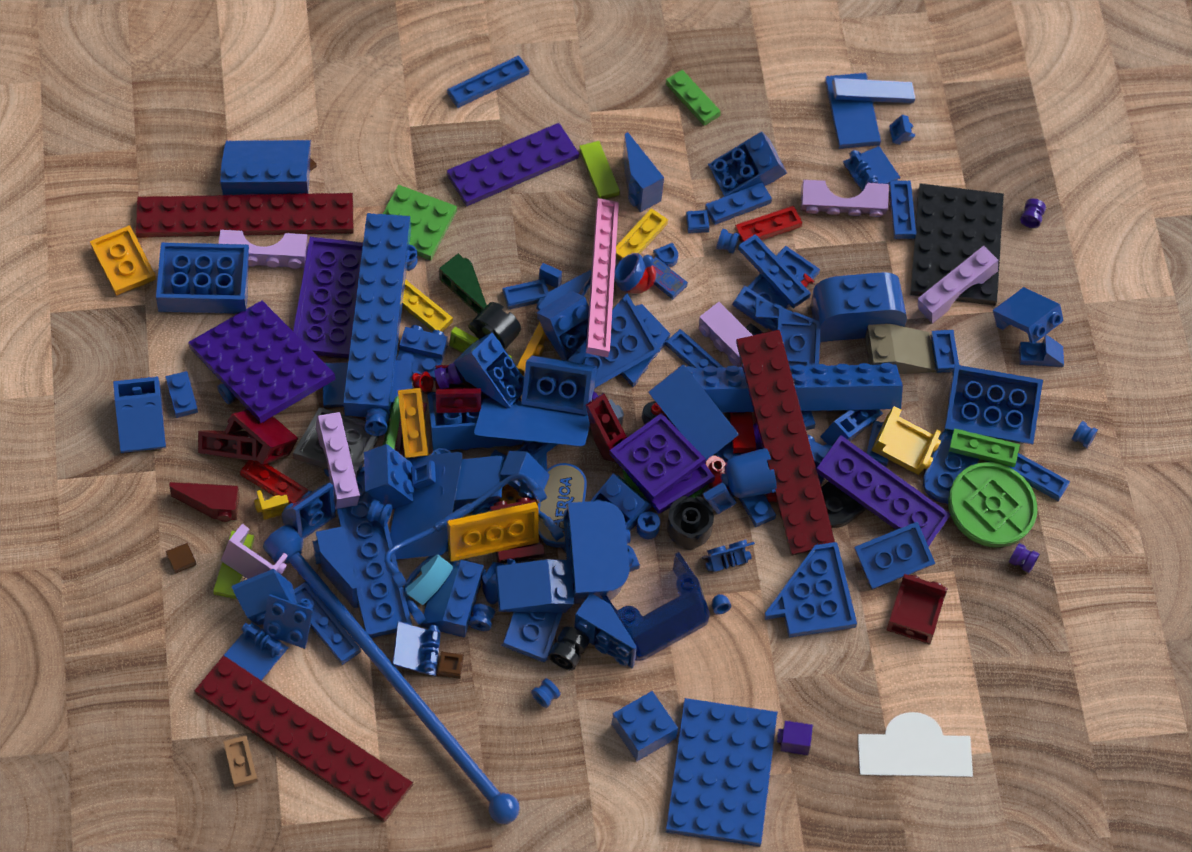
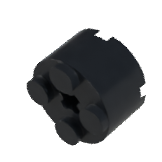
M490 302L471 321L468 328L478 339L493 333L505 350L520 334L521 325L511 312L507 314L502 310L504 306L496 302Z
M683 496L675 500L670 507L667 521V532L671 540L686 550H693L706 543L711 536L714 522L711 505L705 499L695 496V498Z

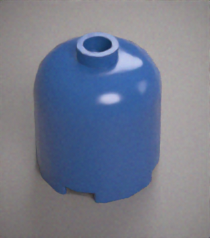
M767 448L734 456L726 462L724 474H721V481L728 487L734 497L747 498L776 492L774 469L769 470L767 460H771Z

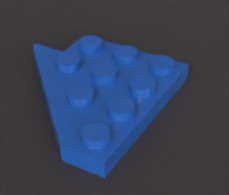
M837 542L815 545L765 612V620L784 617L789 638L857 627V620Z

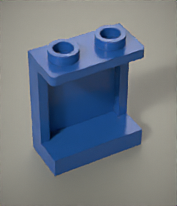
M1025 287L993 310L998 328L1003 330L1007 326L1012 325L1026 332L1029 342L1033 344L1064 321L1059 303Z

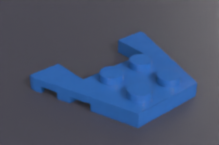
M756 297L755 318L777 320V330L781 332L789 366L797 364L815 366L819 364L821 332L819 321L782 308V306L765 301L763 298Z
M643 304L635 306L661 351L665 342L670 338V333ZM659 352L620 374L634 387Z

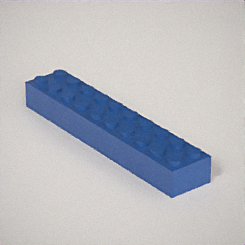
M367 213L343 401L345 416L366 417L368 410L381 408L387 411L388 419L390 418L411 236L410 216Z
M862 363L859 365L838 364L833 366L824 364L804 366L797 364L790 366L801 411L892 409L894 406L901 409L903 384L896 364L882 363L881 365H870ZM686 366L721 412H754L742 367L728 366L716 368L714 366H707L705 368H693Z

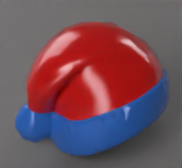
M632 253L621 259L615 267L614 281L619 289L626 293L641 294L649 290L656 280V270L653 266V257L651 255L642 257L639 253Z

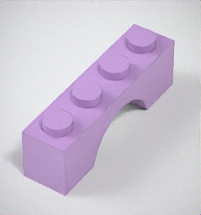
M803 180L801 185V210H806V213L810 214L826 211L830 215L845 212L851 216H859L861 213L870 214L872 217H881L888 210L889 184L867 183L865 189L859 195L853 198H841L834 195L828 189L825 181Z
M220 230L219 244H249V266L290 267L292 269L305 267L308 250L307 234L285 233L278 243L267 247H260L248 242L242 231Z
M982 246L918 298V309L933 324L949 311L953 302L966 289L977 283L982 284L998 271V259L985 246Z
M337 412L319 415L317 417L316 430L320 447L324 450L328 464L330 482L334 490L335 509L356 506L360 494L341 414Z

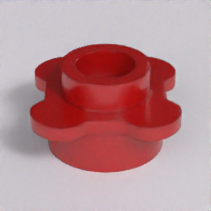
M423 372L422 374L414 373L411 379L414 388H421V392L425 393L432 391L434 383L429 372Z

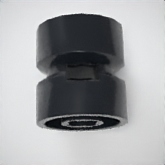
M565 626L557 638L558 642L550 650L548 657L557 666L566 670H574L581 659L579 654L585 652L590 640L580 630Z

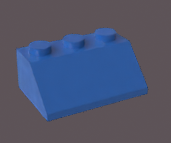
M531 356L526 361L521 404L587 415L585 405L592 399L597 366Z
M457 560L449 562L453 566V570L438 591L428 600L424 611L426 621L420 624V627L429 629L430 625H436L439 627L438 630L440 632L465 638L469 620L473 613V606L476 603L483 580L482 572L484 565Z

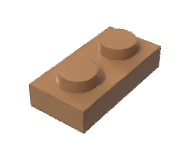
M247 735L223 741L234 788L258 782Z

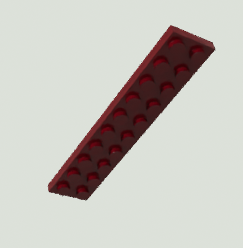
M353 193L137 197L136 236L137 238L220 236V230L242 231L244 236L285 235V233L354 234Z
M780 330L736 339L763 449L767 448L771 460H767L769 470L774 469L777 485L775 496L790 555L810 552L815 545L833 543L835 539Z
M224 655L194 690L197 696L383 822L388 819L413 786L412 781Z

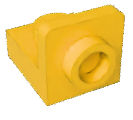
M261 490L256 491L255 508L257 513H262L264 520L282 515L283 510L289 505L287 495H276L264 501Z

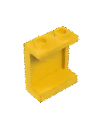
M894 406L887 414L871 450L919 475L924 468L928 469L933 461L931 453L937 450L941 442L938 439L941 431L936 430L931 434L899 417L902 410Z

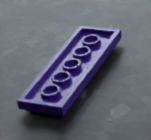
M556 123L447 170V176L467 207L579 158V152L561 124Z
M841 435L816 468L819 475L897 530L918 521L928 547L951 515Z

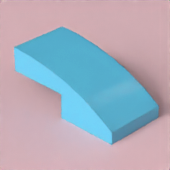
M435 555L421 567L422 575L406 587L407 594L421 605H424L446 581L453 570V566L440 555Z

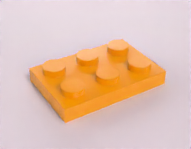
M130 225L90 241V246L116 296L156 280V275Z

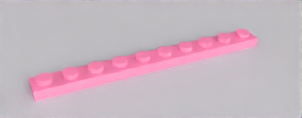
M598 198L595 213L586 353L608 357L611 340L619 202Z

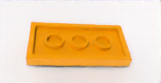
M536 502L448 520V556L450 561L539 543V513Z

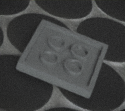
M319 407L294 450L293 459L328 470L324 450L320 447L316 422L319 415L337 412ZM341 414L355 477L357 478L364 465V452L373 449L379 436H372L365 431L366 421Z

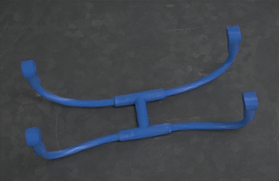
M521 473L511 475L471 504L464 505L434 523L433 527L394 545L387 551L385 555L386 569L399 588L404 586L409 612L418 625L425 622L426 618L414 601L410 600L406 587L421 572V567L434 556L426 558L406 581L403 574L391 562L392 554L436 531H441L447 527L448 520L462 518L469 514L475 507L514 480L522 479L526 481V485L539 503L547 499V496L542 487H539L533 478ZM538 510L539 517L543 520L556 541L563 538L564 534L560 527L549 516Z

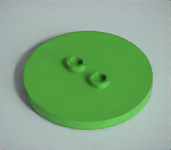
M993 462L971 465L956 477L949 491L948 507L955 525L965 536L981 545L988 547L1013 545L1021 541L1029 533L1036 521L1037 500L1033 489L1022 475L1008 466Z

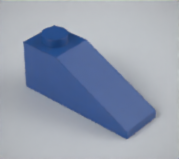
M591 270L549 291L545 298L539 300L536 309L540 311L570 291L584 296L591 286Z
M880 409L849 410L836 419L820 437L826 444L831 446L834 445L840 435L851 442L870 426L874 420L876 421L883 412Z

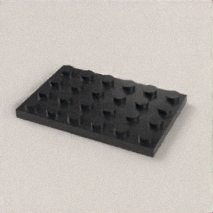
M919 184L910 295H923L982 246H985L998 259V271L984 283H977L966 289L955 301L996 306L1003 193Z

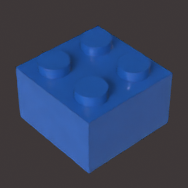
M388 444L364 452L365 492L379 500L383 505H392V509L412 503L414 487L412 486V463Z
M653 691L619 709L612 715L611 725L636 761L643 759L677 738V725Z

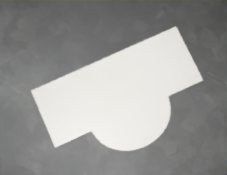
M917 712L900 714L890 721L885 734H858L860 775L973 777L970 736H943L939 724L925 714Z

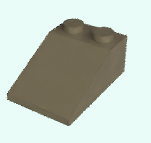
M894 324L867 326L865 344L870 365H881L882 363L896 364L899 374L936 372L930 332Z

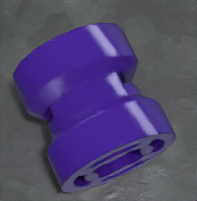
M1028 199L1020 221L1026 227L1038 228L1041 225L1046 204L1038 199Z
M454 363L449 364L448 368L440 367L434 370L440 389H448L452 384L459 385L464 382L462 374Z
M1019 543L1009 563L1014 566L1019 565L1023 571L1030 573L1040 554L1034 550H1027L1025 545Z

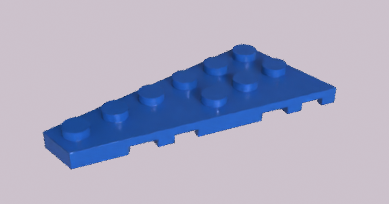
M627 293L612 309L611 340L608 357L587 354L586 339L567 361L597 366L596 388L659 352L660 349Z

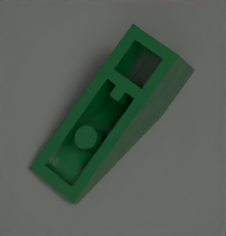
M457 253L439 268V280L476 314H479L487 306L473 264L468 258H463Z

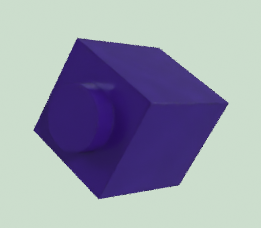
M785 721L783 729H778L777 742L781 743L780 751L808 755L811 747L813 725Z

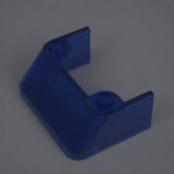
M679 552L675 554L673 571L678 577L676 589L680 594L679 597L644 616L633 606H624L616 610L607 595H601L600 599L612 606L637 646L635 660L642 661L703 628L709 622L710 611L699 580Z

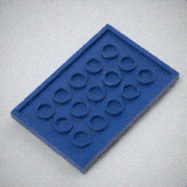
M688 698L684 699L666 833L761 847L778 712Z

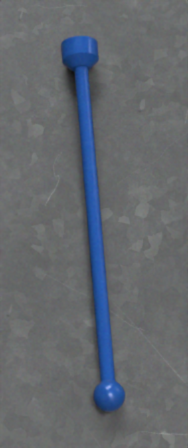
M285 525L274 531L264 542L263 549L275 563H277L283 553L288 555L284 564L291 563L490 802L488 809L491 818L499 824L513 822L520 811L518 800L511 794L498 791L301 555L304 539L292 525Z

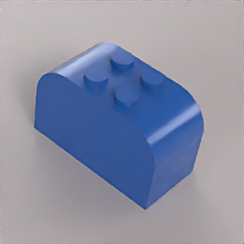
M880 272L834 276L820 281L814 287L810 306L813 319L819 321L821 329L820 342L865 338L868 325L894 324L903 327L906 325L907 315L900 280L895 274Z
M606 501L569 502L563 513L566 560H570L574 604L583 603L589 594H594L606 602L610 601L621 591L629 575V566H632V553L628 552L627 543H630V530H626L624 515L617 506Z

